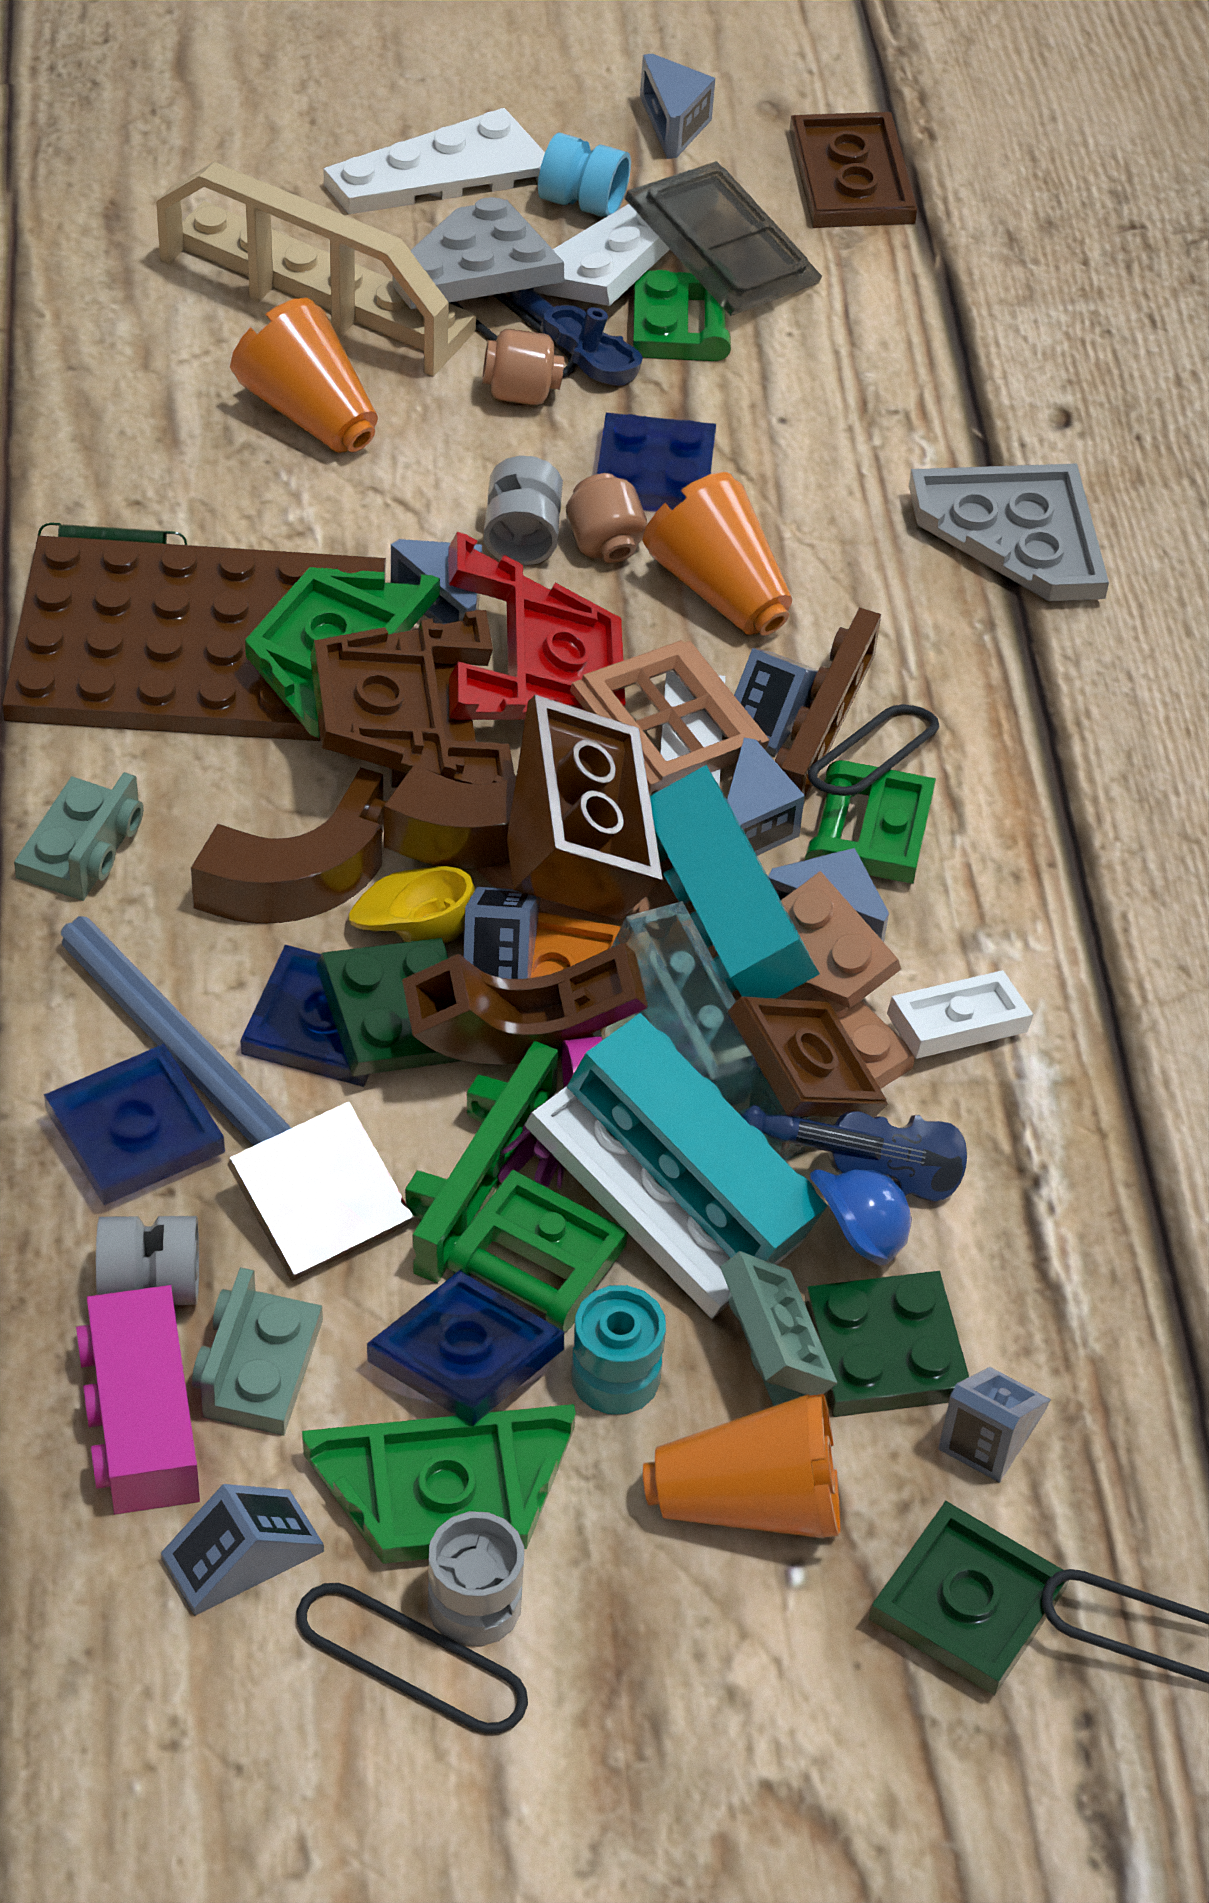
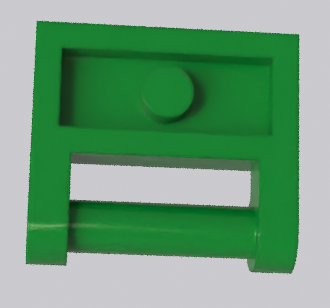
M709 266L701 273L647 270L634 283L633 347L641 353L643 358L721 361L730 354L731 336L728 330H726V297L731 291V276L728 270L721 266ZM688 300H704V329L700 333H688Z
M835 761L829 764L824 782L834 786H853L878 767L850 761ZM890 769L864 791L858 793L869 796L859 842L841 839L850 800L855 795L840 796L827 793L817 836L809 841L805 860L855 848L870 876L914 884L936 778Z
M512 1170L453 1246L447 1260V1269L464 1278L474 1275L545 1313V1321L566 1332L574 1324L575 1315L581 1302L593 1292L627 1246L628 1232L623 1227ZM492 1241H495L566 1279V1281L558 1290L485 1250Z

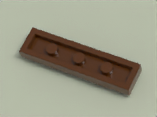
M859 607L849 629L843 627L838 629L830 652L832 664L830 668L821 666L816 674L810 700L813 703L810 708L801 706L796 715L791 732V740L794 742L790 749L781 747L778 751L775 762L805 795L804 803L813 787L808 779V770L814 763L829 753L875 657L881 621L880 613Z

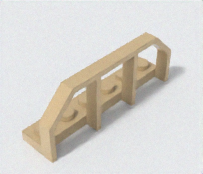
M215 161L171 186L156 201L160 261L170 264L183 250H186L249 277L250 299L256 302H260L273 288L297 298H309L317 306L331 312V325L339 337H342L356 322L424 351V373L434 377L476 331V314L450 304L401 238ZM206 187L246 204V218L203 201L182 221L181 200ZM271 215L330 239V253L271 229ZM354 249L381 260L417 308H409L393 288V279L355 264Z

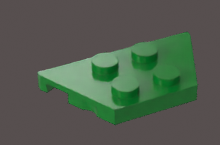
M309 567L245 639L246 658L311 735L319 738L320 732L310 661L314 640L383 627L386 628L389 634L410 631L440 596V578L421 574L420 585L385 583V572L359 571L356 573H346L339 569Z
M575 1405L489 1412L473 1426L458 1416L306 1430L302 1431L303 1455L383 1564L429 1559V1545L436 1530L451 1517L469 1511L489 1512L505 1519L518 1531L524 1549H527L574 1431Z

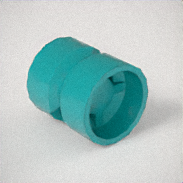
M610 1285L593 1291L581 1302L578 1308L574 1325V1347L571 1365L572 1386L579 1399L594 1410L609 1415L629 1414L642 1409L656 1395L661 1381L666 1321L665 1314L658 1301L645 1291L628 1285Z

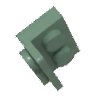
M124 772L113 789H109L71 776L15 859L16 878L84 901L96 881H103L109 875L114 864L116 851L126 836L132 837L140 826L144 805L138 800L137 777Z
M741 1251L721 1265L720 1269L730 1291L728 1296L730 1308L739 1319L751 1349L752 1363L757 1372L762 1376L773 1406L807 1394H824L835 1386L837 1380L791 1270Z
M240 1267L232 1291L222 1289L218 1296L213 1315V1330H217L212 1347L202 1346L200 1348L193 1369L192 1386L201 1389L203 1418L285 1436L323 1322L322 1305L258 1292L255 1289V1271Z

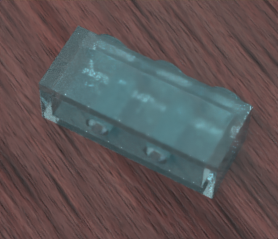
M683 901L626 916L611 948L625 943L636 953L648 1008L636 1013L635 1016L641 1013L657 1030L665 1033L672 1040L676 1050L704 1078L709 1079L717 1086L722 1097L731 1106L745 1102L763 1072L727 1012L736 1001Z

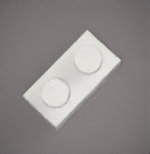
M1003 970L894 995L891 997L887 1011L888 1017L916 1059L1026 1033L1033 1018V1013Z

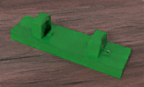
M534 1041L508 1083L478 1074L466 1094L467 1116L481 1122L482 1125L448 1179L417 1170L405 1188L407 1207L413 1216L421 1219V1222L412 1234L413 1249L416 1254L413 1260V1274L437 1284L447 1269V1260L453 1246L500 1184L498 1174L517 1146L504 1155H501L500 1152L522 1133V1128L530 1113L552 1098L556 1093L558 1073L557 1049Z

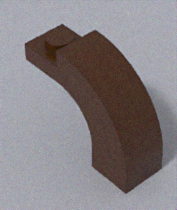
M414 765L384 805V848L435 866L471 869L510 863L507 834L516 775L496 783L467 784L448 779Z
M360 767L332 816L321 826L299 836L265 838L217 823L191 866L193 908L240 922L261 924L284 923L322 914L354 897L367 886L382 866V833L384 831V805L386 801H383V774Z
M625 943L614 946L561 971L535 978L507 979L495 977L482 972L460 954H456L402 979L413 1036L436 1052L473 1063L520 1064L534 1041L557 1049L558 1058H560L561 1046L564 1040L602 1037L600 1029L648 1008L636 953Z

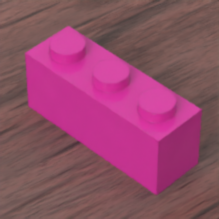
M171 1285L87 1296L90 1324L76 1326L81 1368L92 1366L96 1368L97 1383L83 1385L88 1427L103 1426L105 1444L91 1446L96 1489L111 1487L114 1515L200 1502L197 1461Z

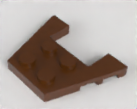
M474 610L465 612L463 621L447 624L433 623V618L421 620L419 629L389 634L386 628L383 627L314 640L310 661L321 747L404 773H409L411 768L417 765L448 779L467 784H490L515 776L510 744L453 741L445 737L434 663L457 664L459 661L470 665L488 666L493 646L487 611Z

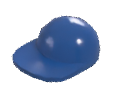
M855 1169L839 1175L823 1170H814L810 1173L811 1180L828 1202L847 1241L854 1250L879 1266L887 1265L907 1244L912 1223L907 1199L896 1183L890 1177L875 1170Z

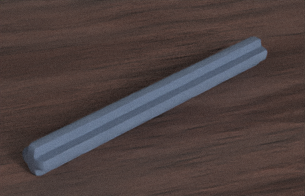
M78 916L72 923L64 925L61 930V936L63 937L62 946L253 1146L292 1129L89 918Z

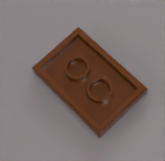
M891 112L791 116L790 134L813 228L916 223L917 206Z

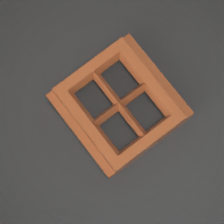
M680 640L584 674L581 680L572 682L570 688L571 693L585 711L639 728L649 792L654 790L658 792L705 765L708 766L710 772H714L737 763L744 737L757 740L764 749L767 748L770 741L691 641L683 642ZM674 671L695 699L672 707L650 679ZM637 684L658 713L635 721L613 692ZM704 710L727 739L703 747L681 718ZM667 723L690 753L666 761L644 732Z

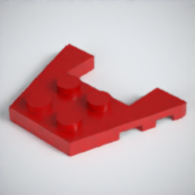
M457 532L448 547L449 585L506 602L508 675L458 661L449 676V718L457 720H525L528 701L534 695L584 710L570 691L572 682L581 680L584 674L624 661L621 617L556 582L551 590L523 575V565L506 555H503L500 562L474 549L478 540L467 534ZM625 688L614 691V695L625 707Z

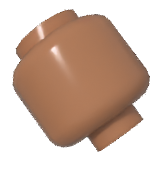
M504 329L500 332L496 341H487L482 384L490 385L491 394L496 400L539 406L546 400L550 388L560 390L564 370V356L554 355V343L549 335Z
M608 473L587 477L575 486L573 494L565 506L566 517L577 547L581 553L589 558H603L608 563L620 562L632 556L636 551V546L642 541L647 526V518L636 489L625 479L616 478Z

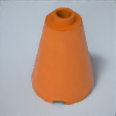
M309 298L292 299L271 309L265 314L271 321L258 334L250 327L240 339L231 358L230 369L243 387L335 452H356L361 450L373 439L378 416L326 313Z
M728 472L709 474L681 489L687 499L673 510L665 502L651 518L642 538L645 547L652 558L745 634L753 635L760 633L765 636L775 632L789 618L788 610L792 604V597L744 486Z
M807 1394L657 1446L655 1449V1462L643 1463L644 1491L648 1506L660 1505L663 1518L670 1520L823 1539L839 1536L841 1532L837 1469H834L831 1446H834L825 1395Z

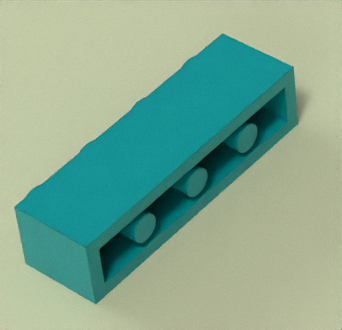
M705 765L651 795L650 802L660 863L669 858L673 865V868L665 871L664 875L681 906L690 901L692 902L696 911L687 915L686 919L704 950L714 945L719 956L708 962L726 995L738 990L742 997L776 999L820 975L729 802L708 766Z
M641 1013L588 1050L567 1085V1088L730 1258L741 1251L774 1264L806 1238L828 1207L826 1202L816 1193L810 1181L796 1173L769 1145L764 1134L756 1127L749 1125L722 1097L717 1086L709 1079L704 1078L676 1050L672 1040L665 1033L657 1030Z

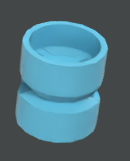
M558 132L549 142L541 163L538 178L539 197L563 206L568 203L574 204L578 200L582 211L606 218L619 210L624 199L631 172L630 154L626 151L601 144L591 151L589 142Z

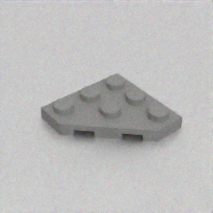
M483 198L478 200L475 205L457 208L410 250L448 302L564 282V261L508 200L500 198ZM392 275L393 288L410 309L417 308Z
M1077 463L911 469L909 490L918 526L1048 601L1106 599L1109 581Z

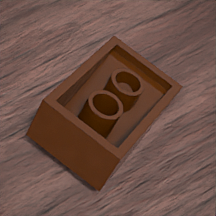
M534 695L528 701L507 834L513 890L621 920L663 880L639 728L538 695Z

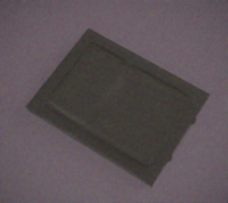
M717 161L628 190L624 199L730 316L816 285L822 278V275L808 261V258Z

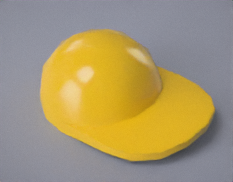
M441 866L394 872L376 881L353 905L348 916L351 925L358 929L395 931L405 942L442 938L443 943L446 944L455 940L465 931V906L473 895L475 888L471 876L462 869Z

